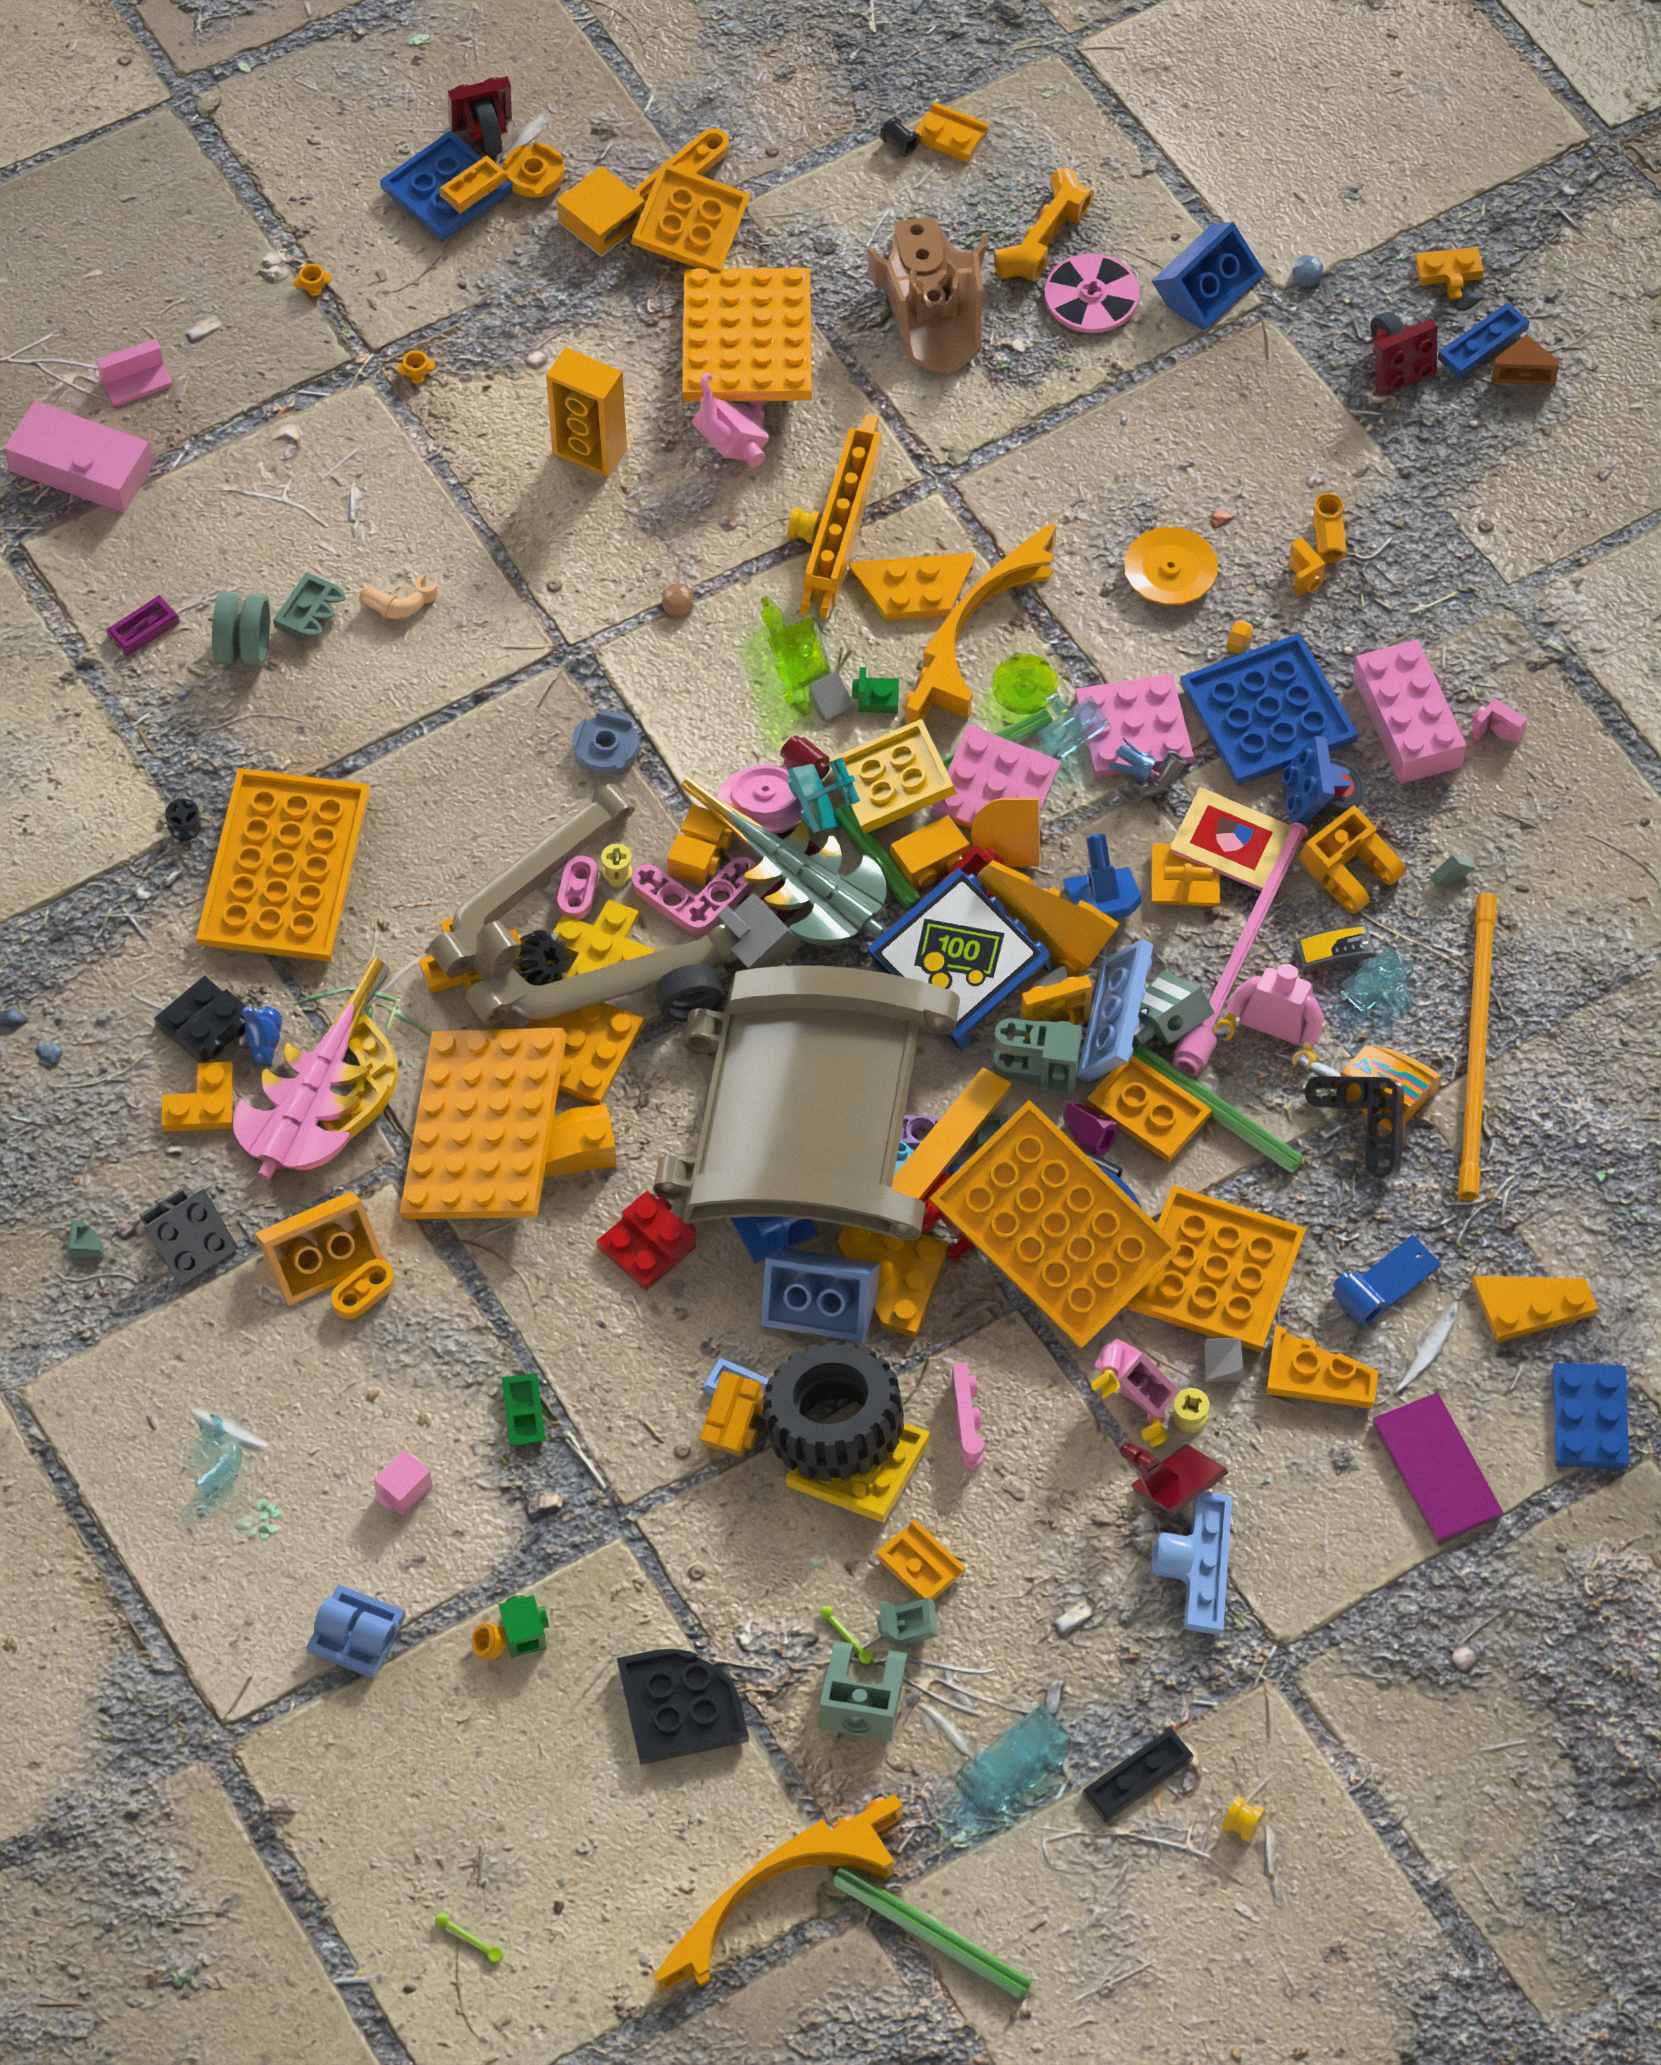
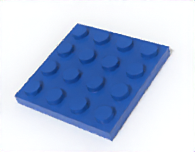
M1300 633L1180 676V685L1237 786L1284 769L1314 736L1327 738L1329 752L1357 742L1358 733Z

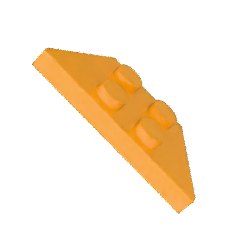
M975 553L849 562V571L853 578L856 577L862 584L864 593L870 601L877 605V610L885 621L946 617L955 608L956 599L963 591L967 575L975 565Z

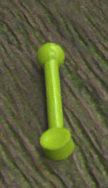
M823 1606L819 1611L820 1617L828 1620L847 1643L853 1644V1650L859 1655V1663L862 1666H870L873 1663L872 1652L861 1648L833 1615L834 1611L830 1606Z
M439 1913L436 1916L435 1924L438 1927L448 1928L486 1953L491 1963L497 1964L502 1960L503 1952L500 1948H490L452 1923L447 1914Z

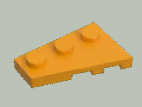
M1473 1276L1472 1285L1496 1343L1597 1315L1598 1307L1585 1278Z

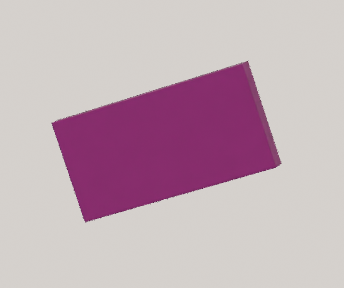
M1438 1392L1373 1418V1426L1437 1544L1502 1518L1503 1510Z

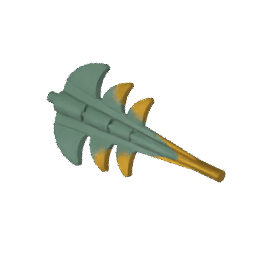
M689 776L682 782L681 788L705 805L762 859L758 866L744 874V882L767 884L774 882L780 877L785 881V885L779 891L765 897L764 903L767 906L779 910H794L809 904L813 908L807 918L790 926L789 930L797 938L816 945L830 946L847 942L865 930L876 939L882 935L885 928L877 923L874 918L882 909L886 898V880L881 868L870 856L864 855L862 863L857 870L841 877L838 875L841 866L842 854L840 846L833 836L828 838L826 846L819 853L808 856L805 852L809 842V830L804 821H800L795 831L787 838L781 839L713 796Z

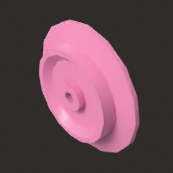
M771 765L747 767L732 774L720 787L717 797L719 800L773 834L786 832L798 826L800 821H804L801 814L803 807L799 798L795 797L789 788L788 779L790 777L787 773L789 769L785 767Z

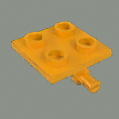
M1152 843L1151 904L1219 907V873L1214 872L1212 867L1205 868L1170 853L1169 849L1172 844Z

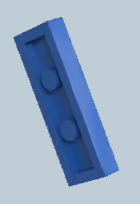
M1507 302L1441 349L1438 353V360L1460 379L1527 331L1530 321Z

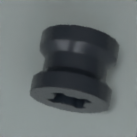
M182 798L172 801L167 806L165 817L170 835L180 841H188L195 838L201 830V819L196 803Z

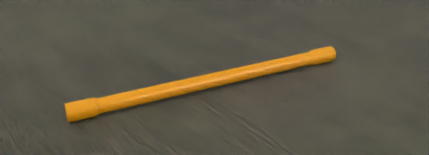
M1481 893L1476 899V942L1463 1147L1458 1182V1197L1467 1201L1478 1199L1480 1185L1479 1156L1493 929L1496 924L1497 897L1491 893Z

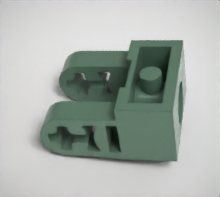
M1013 1018L1000 1021L995 1028V1045L998 1049L994 1053V1072L1006 1080L1040 1084V1092L1074 1096L1080 1058L1082 1026L1074 1025L1067 1021L1055 1023ZM1008 1032L1015 1033L1013 1041L1006 1040ZM1026 1033H1030L1029 1044H1025ZM1008 1057L1013 1058L1011 1067L1005 1066V1061ZM1024 1059H1028L1027 1070L1023 1069Z
M834 1641L820 1701L818 1729L892 1741L908 1653L889 1650L882 1683L871 1685L848 1681L853 1644Z

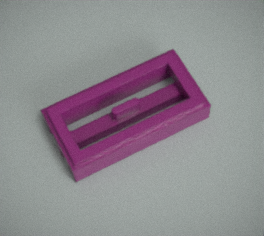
M158 595L107 628L106 632L107 636L114 640L115 645L121 648L123 654L127 657L180 623L178 614ZM160 608L162 609L161 611H159L158 613H156V614L153 615L152 617L146 618V617H148L149 615H151L152 613H154L155 611L159 610ZM135 624L137 625L135 628L131 629L130 631H128V632L125 633L124 635H122V636L120 635V634H122L123 632H125L126 630H128L129 628H131L132 626H134Z

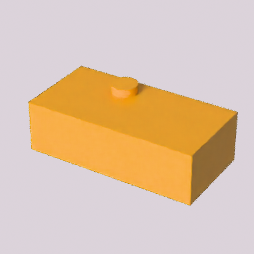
M565 347L546 374L552 453L609 478L627 451L623 371Z

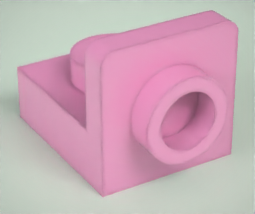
M1494 698L1486 708L1484 706L1480 707L1474 715L1472 723L1475 725L1472 737L1479 740L1490 728L1499 738L1509 740L1517 745L1524 737L1527 718Z

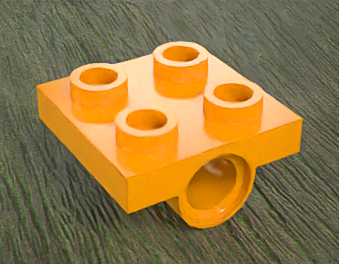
M1088 975L1078 978L1068 977L1060 983L1047 987L1036 986L1022 993L1021 1020L1055 1023L1067 1021L1074 1025L1088 1022L1092 995V984ZM1026 1033V1039H1028L1030 1033Z

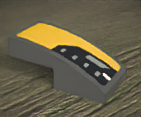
M1366 924L1332 928L1296 939L1304 968L1308 973L1338 962L1343 967L1376 956Z

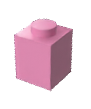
M405 1450L374 1478L375 1497L378 1502L389 1511L395 1509L402 1516L433 1487L430 1471Z

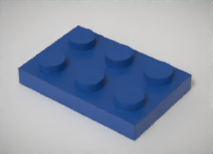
M1554 1363L1552 1377L1555 1466L1628 1469L1629 1440L1626 1366Z

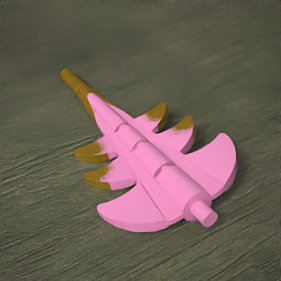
M376 957L372 959L358 987L314 1052L299 1050L289 1043L283 1045L287 1063L298 1074L296 1078L286 1079L272 1074L268 1069L263 1070L262 1085L264 1092L276 1106L274 1110L262 1111L250 1107L244 1100L238 1101L233 1115L234 1134L244 1151L263 1162L257 1173L260 1178L269 1181L276 1169L310 1170L322 1166L337 1156L351 1137L348 1132L326 1131L319 1128L317 1123L319 1120L331 1121L340 1119L351 1113L361 1104L358 1096H341L333 1093L331 1088L333 1085L348 1086L355 1084L370 1074L366 1066L349 1065L342 1061L368 996L385 965L381 959Z

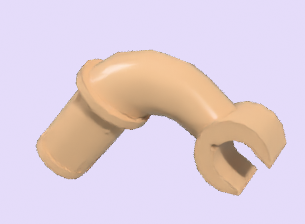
M426 575L419 576L415 581V592L404 599H400L396 595L384 594L376 590V588L366 585L360 593L359 603L379 612L386 620L390 618H408L417 613L424 603H431L436 600L437 580H435L431 587H426Z

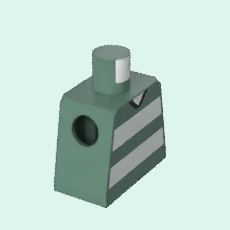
M1164 970L1146 989L1145 996L1140 1004L1138 1013L1139 1024L1134 1032L1133 1042L1141 1047L1150 1038L1155 1037L1170 1044L1212 1016L1215 1012L1201 987Z

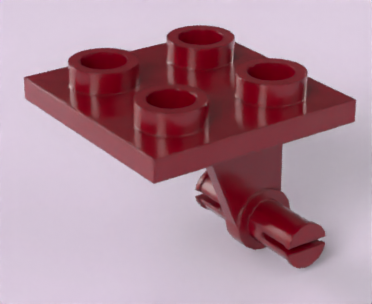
M1125 1443L1120 1448L1121 1456L1129 1460L1131 1466L1137 1469L1140 1476L1138 1480L1131 1484L1133 1490L1172 1515L1184 1509L1189 1502L1204 1491L1215 1486L1220 1479L1228 1474L1226 1467L1188 1444L1182 1446L1162 1462L1143 1447L1136 1448L1131 1443Z

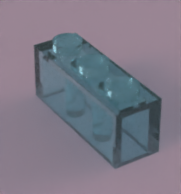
M1041 1704L957 1771L956 1786L985 1818L994 1810L996 1813H999L1012 1802V1796L1022 1788L1028 1790L1040 1780L1041 1773L1050 1765L1055 1768L1066 1760L1070 1754L1071 1735Z

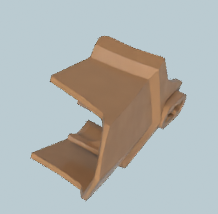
M932 217L902 220L896 223L889 260L880 257L875 248L868 249L867 273L875 286L886 289L908 360L929 371L949 376L966 365L981 350L980 331L983 299L981 267L986 250L988 232L982 233L981 242L972 253L957 251L945 237L936 220ZM919 253H923L924 260L919 259Z

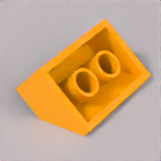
M352 1191L255 1233L265 1261L288 1306L340 1284L367 1261L374 1259L385 1261L362 1201Z

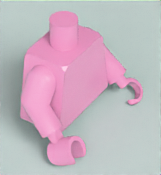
M704 373L700 381L701 388L704 391V397L700 398L701 409L691 423L724 457L746 461L752 468L759 466L765 459L762 448L769 439V435L763 428L765 412L762 411V405L770 401H748L752 407L751 410L745 404L716 399V397H712V389L709 388L707 380H713V376L710 373Z

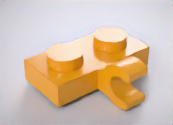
M1478 247L1416 253L1415 265L1420 285L1446 283L1449 300L1462 299L1461 288H1464L1463 281L1483 279L1484 269Z

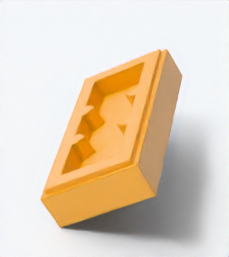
M485 156L440 187L439 192L445 201L459 213H462L508 181V177L501 167L488 156Z

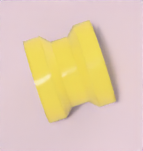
M1187 1388L1180 1391L1175 1397L1172 1419L1180 1430L1193 1433L1200 1431L1206 1425L1210 1402L1203 1391L1196 1388ZM1188 1405H1191V1406H1194V1407H1198V1408H1196V1409L1189 1408Z

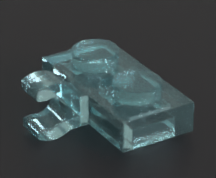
M1054 692L1045 699L1058 718L1036 734L1052 758L1060 760L1111 724L1092 696L1069 710L1058 693Z
M1389 946L1342 982L1339 992L1363 1013L1382 998L1400 1013L1410 1005L1406 999L1411 996V993L1401 983L1413 975V966Z

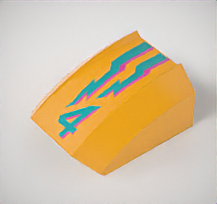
M1365 1045L1340 1073V1076L1387 1077L1399 1081L1404 1089L1403 1129L1409 1119L1427 1099L1432 1098L1439 1090L1442 1077L1428 1066L1392 1049ZM1357 1083L1351 1084L1347 1089V1098L1352 1103L1361 1097V1088ZM1386 1088V1090H1381L1380 1097L1392 1096L1391 1089ZM1379 1108V1112L1392 1114V1109ZM1360 1109L1367 1114L1368 1109ZM1387 1118L1382 1119L1379 1123L1392 1132L1390 1120Z

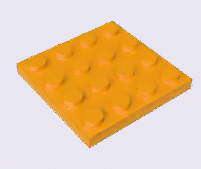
M1172 1185L1157 1225L1182 1249L1127 1304V1309L1217 1339L1241 1338V1347L1262 1353L1305 1237L1306 1228Z

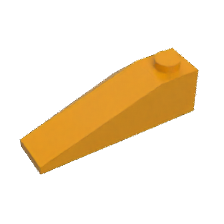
M993 860L977 875L979 881L991 895H994L1004 905L1009 916L1013 920L1017 918L1029 931L1027 936L1034 943L1040 941L1044 944L1052 955L1049 958L1050 962L1055 964L1057 969L1066 966V973L1073 977H1077L1090 966L1119 925L1118 922L1094 906L1082 900L1076 905L1060 898L1061 891L1053 887L1050 890L1040 889L1033 885L1030 877Z
M606 1103L571 1108L553 1117L544 1178L617 1166L615 1142Z

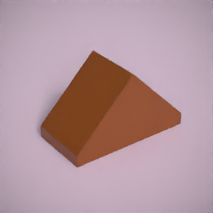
M1526 334L1495 358L1491 383L1555 386L1559 361Z

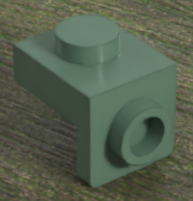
M929 1598L896 1607L888 1601L879 1603L880 1615L877 1617L879 1632L897 1647L938 1636L935 1603Z

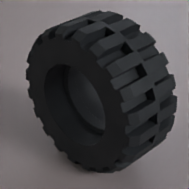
M837 1341L826 1342V1346L817 1347V1344L807 1346L805 1352L799 1353L797 1351L790 1355L787 1364L782 1362L774 1370V1377H770L766 1384V1394L763 1396V1409L769 1441L772 1443L776 1456L783 1459L784 1465L791 1470L798 1466L799 1474L811 1479L813 1475L819 1476L820 1481L830 1482L831 1477L840 1478L841 1481L850 1480L851 1475L859 1473L862 1476L871 1472V1466L874 1464L880 1466L888 1459L887 1452H894L899 1444L898 1438L903 1434L904 1413L898 1379L895 1372L891 1371L887 1361L881 1357L877 1358L876 1352L866 1347L860 1350L857 1344L846 1342L845 1345H838ZM831 1399H848L863 1405V1408L856 1415L839 1423L821 1424L804 1417L811 1408Z

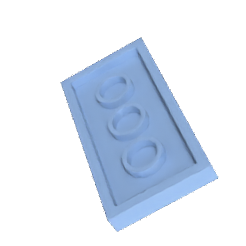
M1144 939L1133 943L1102 961L1077 1078L1086 1083L1126 1064L1132 1056V1041L1134 1032L1139 1024L1138 1013L1146 992L1144 985L1152 964L1150 958L1153 944Z

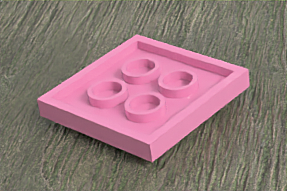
M1173 674L1075 689V699L1095 778L1126 774L1108 769L1110 764L1114 762L1132 766L1116 755V750L1119 749L1120 745L1131 749L1123 741V737L1140 752L1148 753L1156 759L1152 769L1159 768L1169 750L1181 755L1187 761L1186 764L1193 763L1194 755Z
M968 724L947 771L957 794L933 804L930 813L941 818L949 815L954 823L971 829L977 813L993 800L1000 798H1039L1040 814L1061 761Z

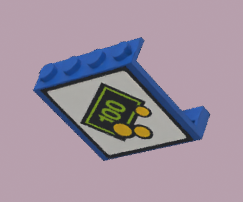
M957 868L874 941L867 950L872 961L889 974L933 984L954 991L959 995L960 1004L956 1028L953 1033L946 1036L962 1052L972 1043L968 1035L972 1028L1041 967L1048 973H1051L1053 968L1049 960L1052 955L1044 944L1040 941L1034 943L1027 936L1029 934L1027 928L1017 918L1011 920L1005 914L1007 910L994 895L988 898L982 892L984 886L972 873L967 877Z

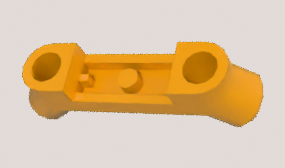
M1061 168L1051 175L1049 182L1054 200L1050 205L1046 204L1043 207L1038 222L1035 226L1031 225L1027 229L1022 244L997 249L995 252L994 267L997 276L1002 280L1021 276L1036 282L1047 268L1048 245L1066 220L1079 224L1087 213L1093 200L1094 190L1081 185L1073 169Z

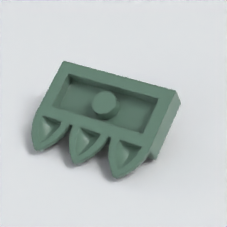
M306 572L273 619L274 628L302 640L305 636L323 634L322 627L317 619L334 617V612L328 603L345 601V595L335 584Z

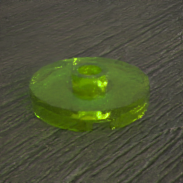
M1017 654L1011 656L1010 660L1004 663L1002 661L996 667L992 678L993 695L997 702L1007 711L1019 715L1034 714L1042 709H1046L1053 703L1058 693V675L1044 658L1033 654Z

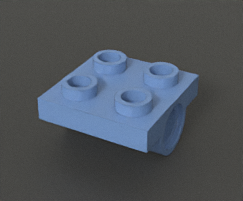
M338 1584L332 1597H327L319 1608L314 1623V1633L306 1647L307 1652L375 1679L406 1617L405 1610Z

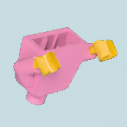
M1282 964L1278 967V970L1267 968L1262 977L1253 976L1240 984L1226 1008V1011H1228L1226 1017L1218 1020L1213 1031L1215 1035L1219 1026L1227 1025L1230 1028V1034L1226 1041L1230 1040L1236 1031L1235 1020L1239 1017L1240 1024L1298 1046L1303 1041V1048L1293 1055L1292 1064L1294 1067L1298 1066L1301 1054L1308 1058V1070L1317 1061V1055L1313 1050V1046L1318 1044L1324 1016L1316 998L1312 996L1313 986L1311 983L1297 978L1298 970L1295 966Z
M1116 1339L1102 1349L1098 1360L1095 1362V1368L1102 1375L1091 1382L1092 1389L1094 1391L1100 1389L1103 1400L1118 1390L1146 1410L1147 1420L1152 1424L1141 1429V1434L1144 1441H1149L1150 1447L1153 1448L1168 1439L1167 1431L1162 1424L1165 1421V1408L1180 1390L1141 1351Z

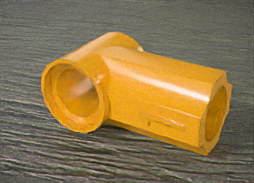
M1333 493L1322 494L1316 499L1312 520L1316 535L1317 554L1325 563H1337L1339 560L1346 558L1347 554L1343 524L1344 504L1342 499Z

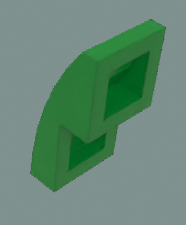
M537 1373L501 1377L510 1447L546 1442Z

